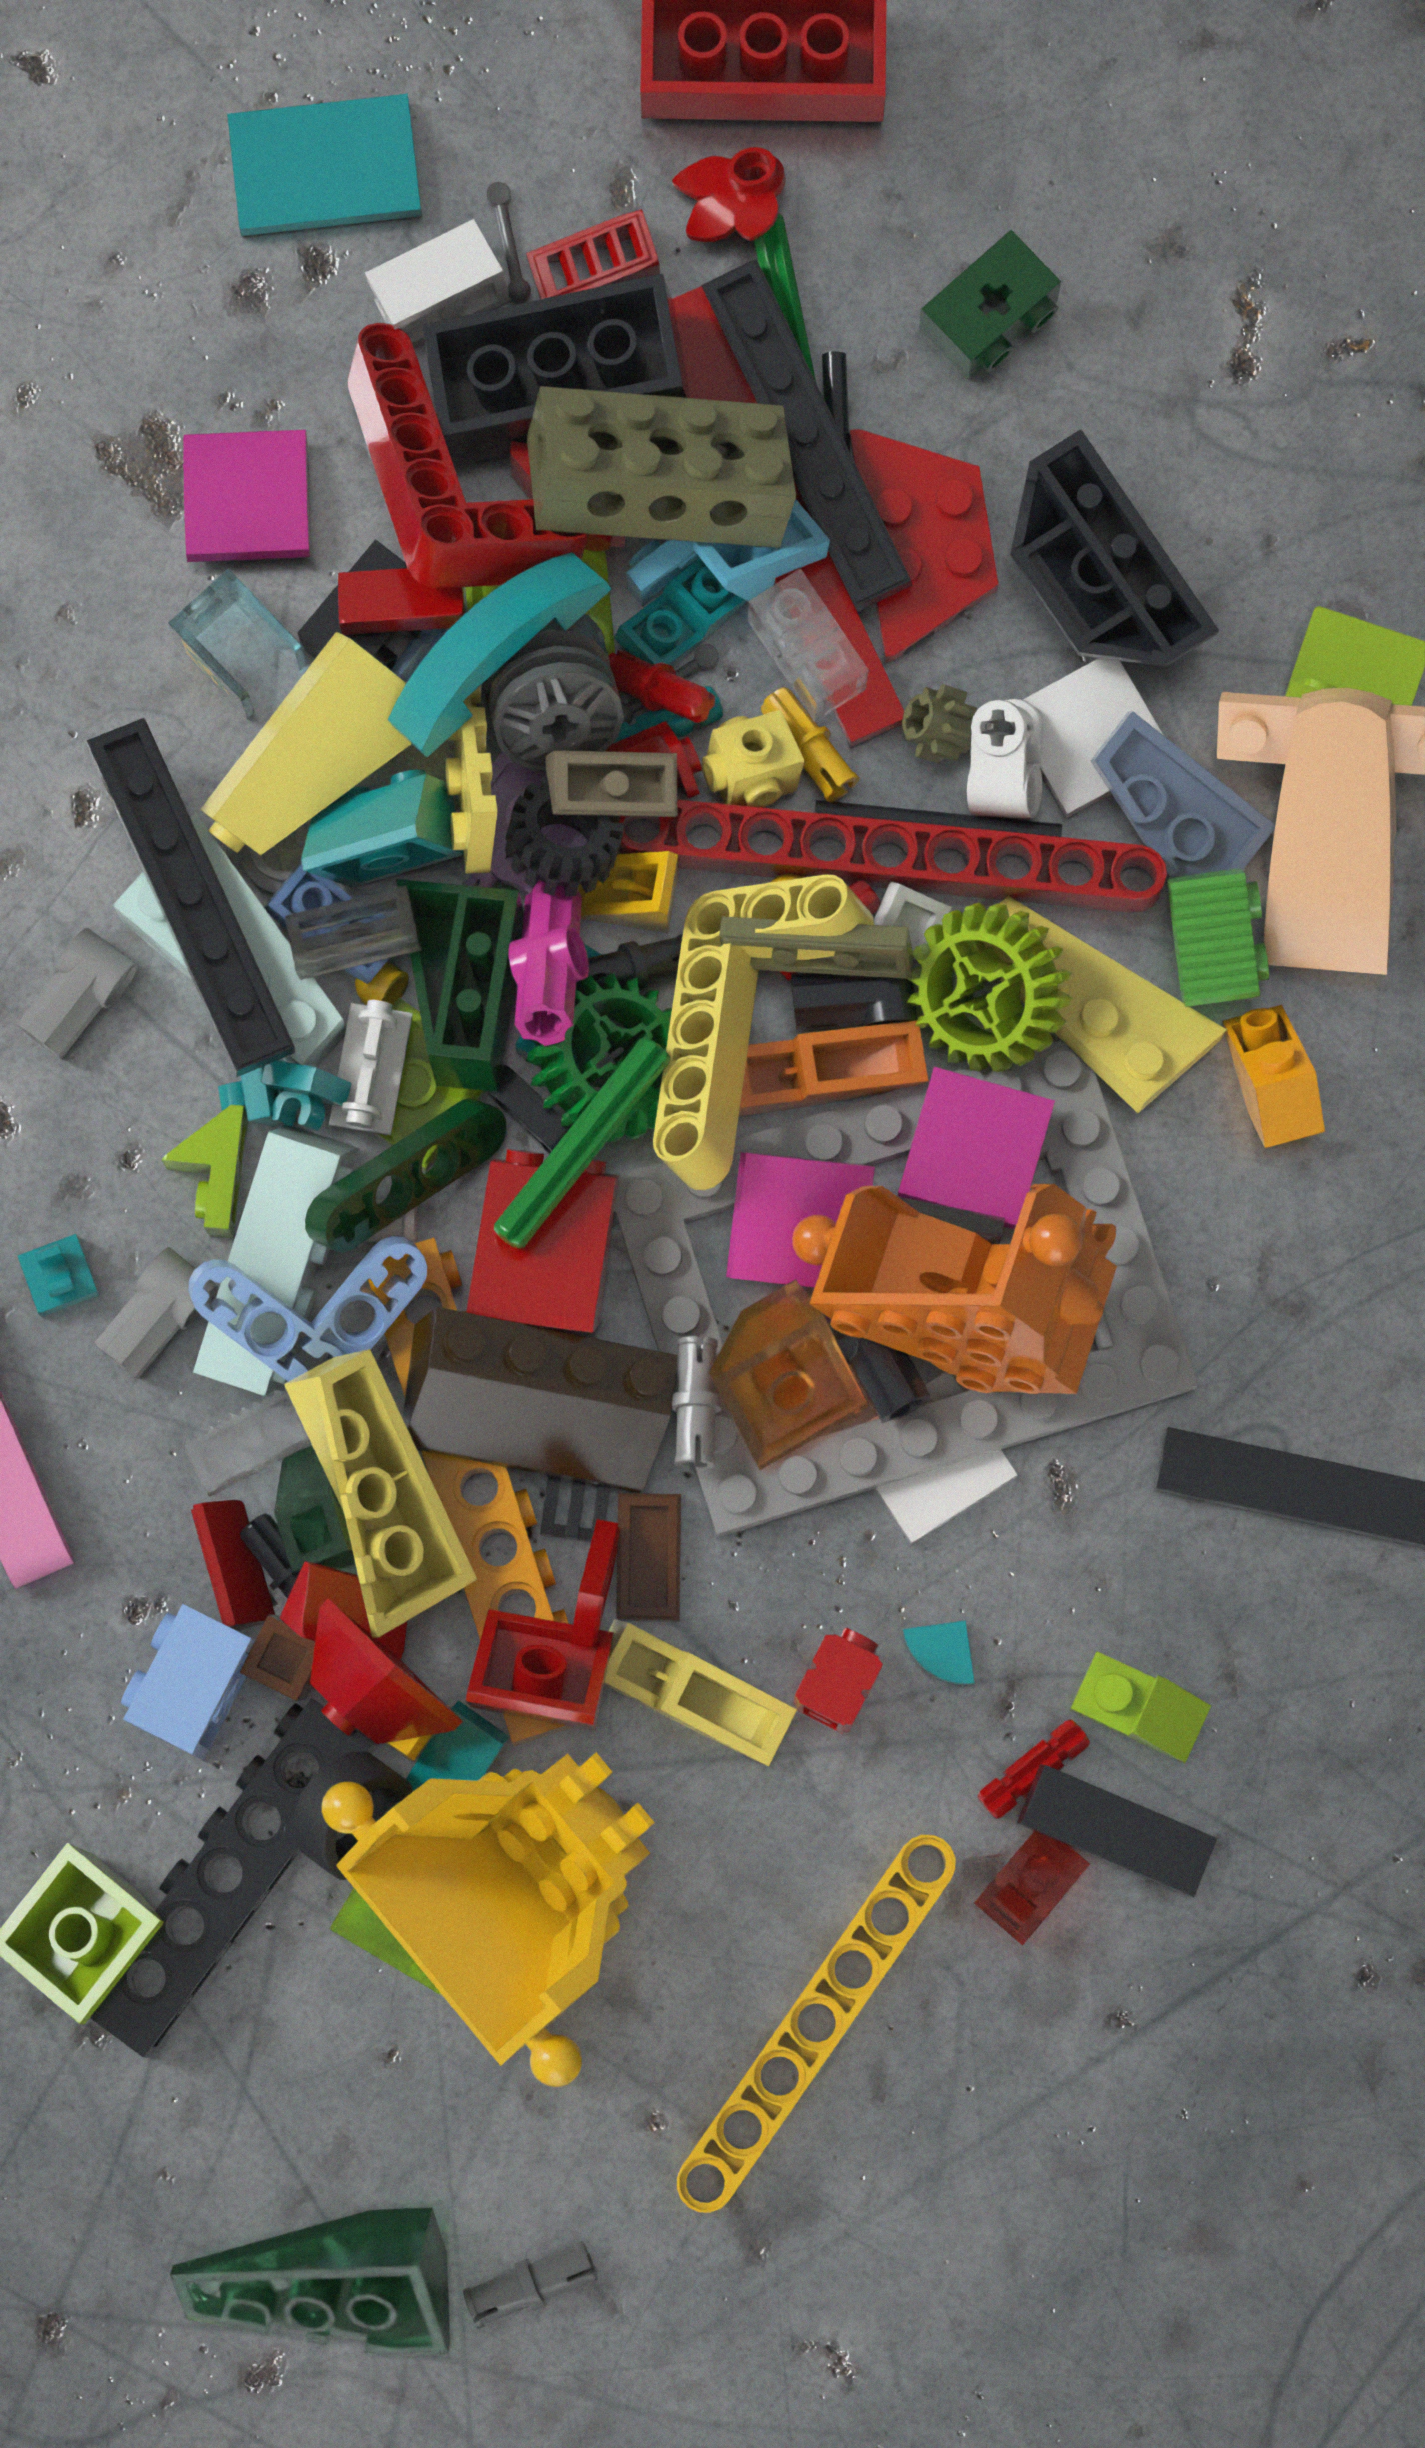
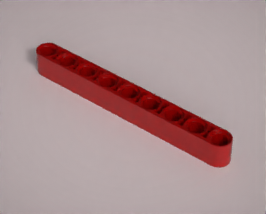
M677 799L676 817L621 816L619 823H624V832L619 847L620 854L670 851L678 854V868L772 878L787 873L796 874L803 878L835 875L843 879L847 885L862 879L870 887L887 889L891 881L916 892L1004 900L1007 896H1010L1018 902L1128 913L1143 912L1151 908L1159 899L1167 876L1166 864L1161 855L1150 847L1138 844ZM646 818L657 824L660 829L657 836L645 843L632 841L626 835L625 830L636 819ZM702 824L713 826L719 831L721 839L715 846L708 849L694 847L689 843L687 834L695 826ZM764 830L775 832L781 838L783 845L777 852L771 855L758 854L751 849L748 843L753 834ZM830 836L840 841L845 851L839 858L833 861H824L813 855L810 849L812 843L820 837ZM888 842L897 844L904 850L906 859L896 867L882 866L875 861L872 855V851L876 846ZM952 848L959 850L965 855L968 865L958 873H947L937 867L934 857L943 849ZM1014 854L1022 857L1027 862L1030 871L1026 876L1012 880L1005 878L999 873L996 862L1005 855ZM1075 860L1082 862L1088 867L1091 879L1083 885L1074 886L1067 884L1058 873L1059 866L1067 861ZM1137 866L1143 868L1150 874L1153 885L1145 891L1136 892L1129 890L1121 881L1120 873L1128 867Z

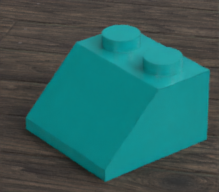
M415 769L392 775L389 778L390 785L370 791V788L365 786L351 788L335 800V802H332L311 818L301 857L303 871L354 888L464 855L463 850H452L450 817L451 813H456L453 795L448 796L446 781L426 774L425 770Z

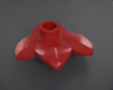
M760 147L743 149L731 159L722 156H709L686 167L672 179V183L677 190L697 201L686 225L687 237L700 242H716L727 238L737 230L748 241L757 239L774 225L778 217L779 208L776 197L785 186L786 175L781 161L773 156L770 151Z

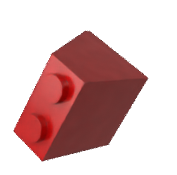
M507 1149L506 1160L494 1159L490 1161L466 1313L522 1324L593 1333L601 1322L619 1175L605 1173L607 1162L592 1160L525 1247L514 1248L497 1235L494 1231V1224L541 1166L544 1154Z

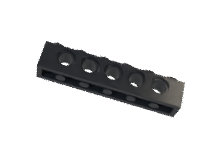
M313 1698L310 1699L304 1708L295 1703L287 1711L273 1733L281 1739L266 1760L260 1755H256L237 1780L235 1785L243 1792L228 1812L221 1806L214 1811L197 1836L205 1843L190 1864L181 1858L163 1880L159 1890L165 1893L166 1897L155 1912L164 1923L90 2017V2019L143 2058L151 2057L300 1853L292 1836L293 1813L305 1787L295 1788L287 1782L285 1766L288 1760L298 1753H310L317 1759L320 1770L332 1759L349 1752H369L372 1754L377 1748L372 1741L357 1730H354L350 1736L343 1733L321 1712L324 1706ZM259 1805H273L278 1810L281 1818L279 1830L273 1837L267 1840L254 1839L247 1829L249 1813ZM233 1856L242 1867V1879L239 1885L232 1891L218 1892L209 1881L210 1867L220 1857ZM194 1908L203 1918L204 1930L196 1942L182 1945L174 1939L171 1933V1922L175 1914L180 1910ZM155 1960L163 1967L166 1980L164 1987L157 1995L146 1998L135 1990L132 1980L133 1973L142 1962Z

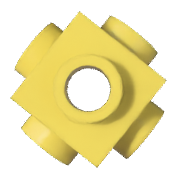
M781 710L750 719L746 716H738L725 721L717 729L712 730L707 754L702 757V770L705 781L712 792L719 791L724 804L760 808L771 805L783 795L796 792L804 765L803 756Z

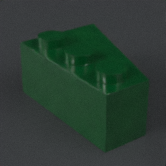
M396 879L426 1049L436 1086L498 1092L516 988V981L509 962V945L512 941L522 938L524 911L519 890Z

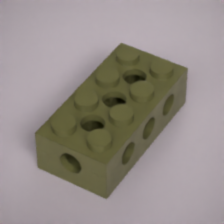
M540 386L527 435L536 530L780 548L796 499L783 406Z

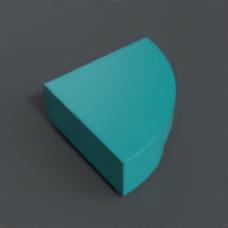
M966 1620L902 1630L910 1654L928 1673L950 1684H975Z

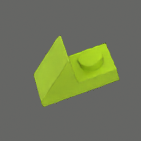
M241 1105L228 1106L162 1158V1162L168 1170L210 1174L209 1182L199 1181L195 1200V1218L204 1219L203 1227L211 1237L234 1239L248 1128L247 1112L244 1106Z
M1096 1651L1069 1711L1185 1764L1211 1705L1160 1675L1154 1678Z

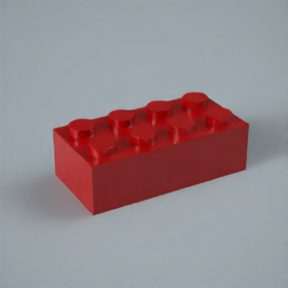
M642 0L641 119L883 122L886 97L887 0Z

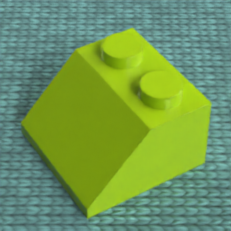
M67 1843L0 1928V1956L75 2021L85 2025L164 1921L140 1892L96 1855Z

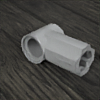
M83 929L63 951L55 966L56 975L21 1018L17 1026L47 1051L62 1059L99 1010L112 1006L125 992L138 970V964L91 929Z
M167 1247L149 1264L134 1287L136 1292L94 1344L138 1379L179 1328L185 1330L200 1316L188 1292L189 1279L196 1268L172 1248ZM211 1280L207 1281L204 1285L209 1294L206 1302L208 1304L218 1290V1286Z

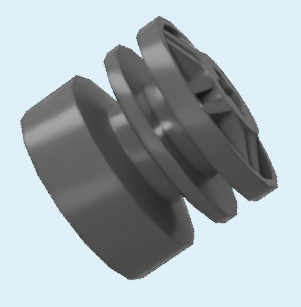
M584 614L566 631L551 620L482 683L498 747L512 762L532 771H546V755L553 751L605 752L618 737L624 719L621 700L614 674L611 671L602 630L588 614Z

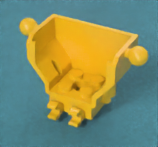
M597 1752L580 1767L567 1753L542 1774L534 1770L521 1772L518 1769H512L503 1777L497 1773L488 1772L477 1781L430 1778L395 1805L377 1822L372 1817L374 1804L366 1788L358 1783L349 1781L340 1782L332 1786L326 1792L322 1801L323 1818L333 1830L339 1833L353 1834L358 1840L337 1863L336 1866L500 2066L526 2045L531 2050L530 2066L538 2081L550 2087H562L574 2081L582 2067L581 2051L571 2038L560 2034L552 2035L547 2027L598 1982L603 1946L620 1931L618 1916L628 1908V1901L623 1894L627 1886L625 1877L650 1854L639 1837L655 1823L639 1803L635 1804L626 1814H623L616 1801L607 1792L598 1788L613 1772Z

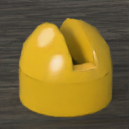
M386 962L368 984L356 978V993L364 1005H367L368 1000H379L394 1005L399 997L402 998L408 985L409 975L397 966Z

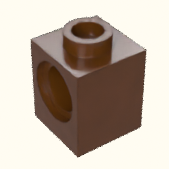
M268 1615L239 1673L295 1701L306 1700L312 1688L310 1679L315 1641L297 1635L279 1618V1615Z

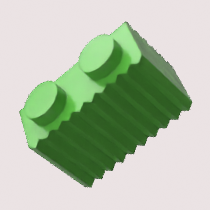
M1241 868L1166 878L1181 999L1185 1007L1260 997L1259 981L1269 980V966L1265 943L1254 944L1251 920L1262 918L1257 881L1246 882L1245 872Z

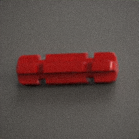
M1072 1719L1066 1720L1050 1733L1052 1738L1049 1741L1041 1740L1003 1772L1005 1776L1001 1780L996 1777L979 1791L978 1798L994 1818H1001L1018 1804L1016 1799L1020 1796L1024 1799L1028 1796L1040 1764L1060 1770L1065 1766L1063 1764L1065 1759L1073 1760L1089 1746L1088 1736Z

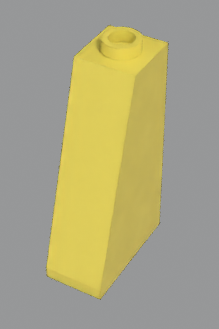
M336 632L200 810L215 821L208 832L237 854L246 845L259 855H262L411 745L388 721L406 682L352 639Z

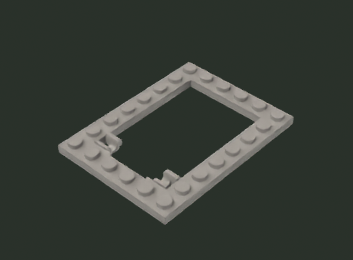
M1061 1039L1052 1042V1045L1042 1052L1035 1051L1034 1059L1022 1066L1016 1065L1013 1062L1010 1069L996 1072L992 1070L989 1064L986 1069L979 1072L970 1071V1068H965L955 1073L1055 1100L1039 1159L1046 1156L1051 1172L1059 1170L1066 1193L1084 1205L1086 1209H1093L1097 1212L1093 1224H1113L1116 1226L1115 1241L1108 1251L1106 1259L1115 1264L1117 1269L1095 1334V1341L1099 1351L1089 1353L1077 1394L981 1393L970 1390L921 1405L915 1411L898 1420H891L882 1424L880 1419H876L759 1456L757 1454L685 1223L734 1209L740 1152L791 1156L810 1160L869 1166L909 1155L930 1079L926 1084L900 1088L735 1139L733 1161L729 1173L722 1182L707 1190H694L687 1186L663 1161L619 1174L615 1214L658 1351L678 1355L677 1340L687 1336H698L697 1346L702 1344L703 1337H711L718 1340L715 1393L721 1395V1411L715 1413V1466L707 1469H695L717 1538L1198 1388L1199 1384L1096 1074ZM678 1358L674 1393L678 1392Z

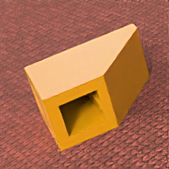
M1282 1004L1270 1008L1252 1009L1241 1016L1223 1020V1027L1227 1029L1225 1032L1226 1040L1246 1108L1264 1147L1268 1148L1325 1132L1316 1071Z

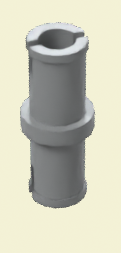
M687 1336L677 1340L678 1392L672 1394V1410L677 1412V1441L674 1464L681 1468L689 1469L690 1462L694 1461L695 1469H707L715 1466V1413L721 1411V1395L715 1393L718 1340L711 1337H703L702 1344H698V1346V1336Z

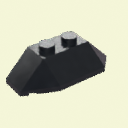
M1081 429L1029 461L1010 556L1079 656L1167 667L1219 633V629Z

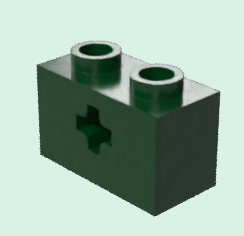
M1011 229L921 308L919 329L969 380L982 368L989 373L1002 364L1014 349L1011 342L1028 328L1032 333H1035L1052 319L1059 309L1055 303L1058 301L1061 281ZM984 303L991 308H996L1002 303L1005 306L1004 315L996 310L985 315L983 313Z

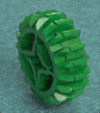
M614 973L609 974L605 978L602 989L590 975L586 979L576 982L573 1026L567 1029L565 1040L544 1046L540 1042L530 1039L537 1047L528 1052L525 1062L541 1068V1071L532 1078L530 1086L547 1087L550 1095L545 1098L543 1108L550 1109L559 1105L564 1110L561 1117V1126H570L578 1119L598 1093L592 1087L602 1088L639 1040L651 1039L666 1051L672 1008H666L661 1011L656 1006L659 990H650L644 996H641L639 994L638 978L628 980L620 988ZM610 1019L622 1024L626 1028L616 1026ZM571 1044L578 1054V1066H576L573 1059ZM620 1047L624 1049V1052L614 1059L615 1063L609 1062L600 1069L596 1067V1064L606 1057V1052L611 1054ZM663 1071L606 1143L616 1142L624 1134L629 1140H634L647 1132V1128L649 1130L655 1129Z

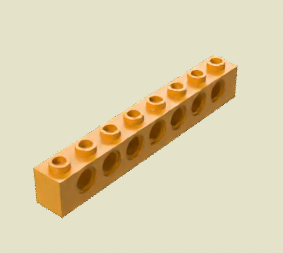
M434 1237L414 1243L425 1257L427 1277L421 1289L385 1332L404 1397L406 1395L415 1325L407 1318V1310L410 1303L417 1297L427 1295L438 1299L442 1304V1308L457 1310L451 1289L463 1286L452 1250L439 1253ZM405 1254L399 1260L391 1256L384 1260L383 1265L388 1274L378 1288H376L371 1279H368L371 1290L379 1297L383 1305H386L391 1299L382 1289L390 1278L394 1275H399L405 1279L411 1272L406 1264L408 1254ZM421 1451L430 1479L477 1577V1580L464 1587L479 1639H481L488 1609L500 1611L503 1601L515 1593L526 1594L535 1601V1618L569 1624L564 1609L551 1611L545 1588L556 1585V1581L545 1548L535 1552L532 1550L526 1528L537 1525V1521L527 1489L514 1492L507 1470L509 1467ZM475 1474H488L498 1482V1492L495 1498L490 1503L482 1506L468 1503L463 1498L465 1482ZM497 1533L507 1534L517 1543V1551L514 1558L503 1566L490 1565L481 1556L484 1541L489 1536ZM503 1714L511 1742L514 1746L574 1728L573 1726Z

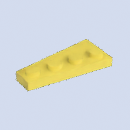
M480 685L463 701L473 716L446 740L454 741L455 758H446L448 796L458 795L460 812L451 813L450 817L452 850H463L465 874L490 873L498 813L496 795H491L493 771L491 755L486 753L487 723L485 707L476 706V704L481 703Z
M1007 896L1000 902V904H1007L1009 916L1019 911L1029 913L1028 931L1039 926L1049 928L1047 937L1043 941L1046 949L1055 946L1063 948L1061 956L1053 960L1056 970H1067L1072 974L1068 981L1058 984V990L1065 992L1073 999L1068 1006L1057 1009L1067 1022L1061 1030L1054 1033L1137 1113L1142 1111L1223 1038L1227 1029L1193 1008L1185 1007L1180 1000L1017 900ZM984 942L986 948L992 946L1000 959L1008 963H1014L1002 949ZM1003 977L998 978L1001 982L1004 981ZM1023 983L1020 989V1000L1025 1004L1026 996Z

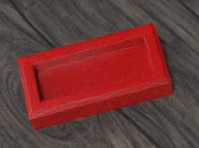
M600 1519L596 1520L578 1592L571 1644L592 1647L593 1643H597L614 1572L621 1528H618L619 1523Z

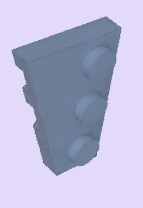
M1133 711L1126 713L1090 760L1145 846L1154 849L1161 855L1166 864V878L1234 868L1244 870L1275 829V824Z

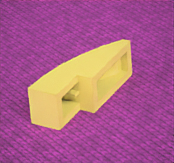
M614 1619L609 1629L614 1634L605 1686L765 1766H770L797 1709L689 1652L682 1651L628 1622Z

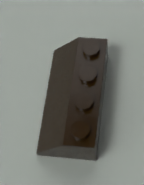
M436 1306L414 1325L402 1419L417 1450L640 1493L644 1490L671 1417L672 1394H674L678 1355Z

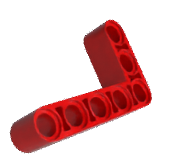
M374 323L364 327L359 333L347 378L348 389L407 569L412 577L419 583L431 588L502 585L535 565L572 552L582 560L590 534L536 530L533 499L466 503L412 341L400 328L395 330L391 324Z

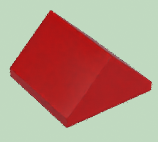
M488 1609L467 1689L466 1702L471 1708L596 1731L614 1632L599 1630L596 1644L593 1643L592 1647L570 1643L573 1624Z

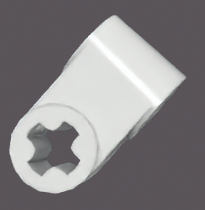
M1021 699L989 701L979 707L973 716L971 724V767L967 782L968 808L973 816L1034 819L1040 810L1043 791L1040 769L1043 727L1041 716L1036 707L1028 701ZM999 720L1015 722V734L1009 735L1005 732H999Z

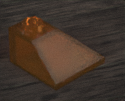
M796 1279L740 1312L709 1371L717 1391L759 1470L869 1407L824 1315L809 1304L811 1298Z

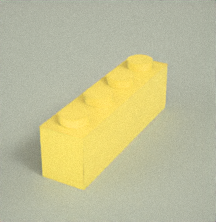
M368 1349L333 1357L285 1383L284 1386L344 1512L372 1638L382 1636L476 1581L477 1577L371 1350Z

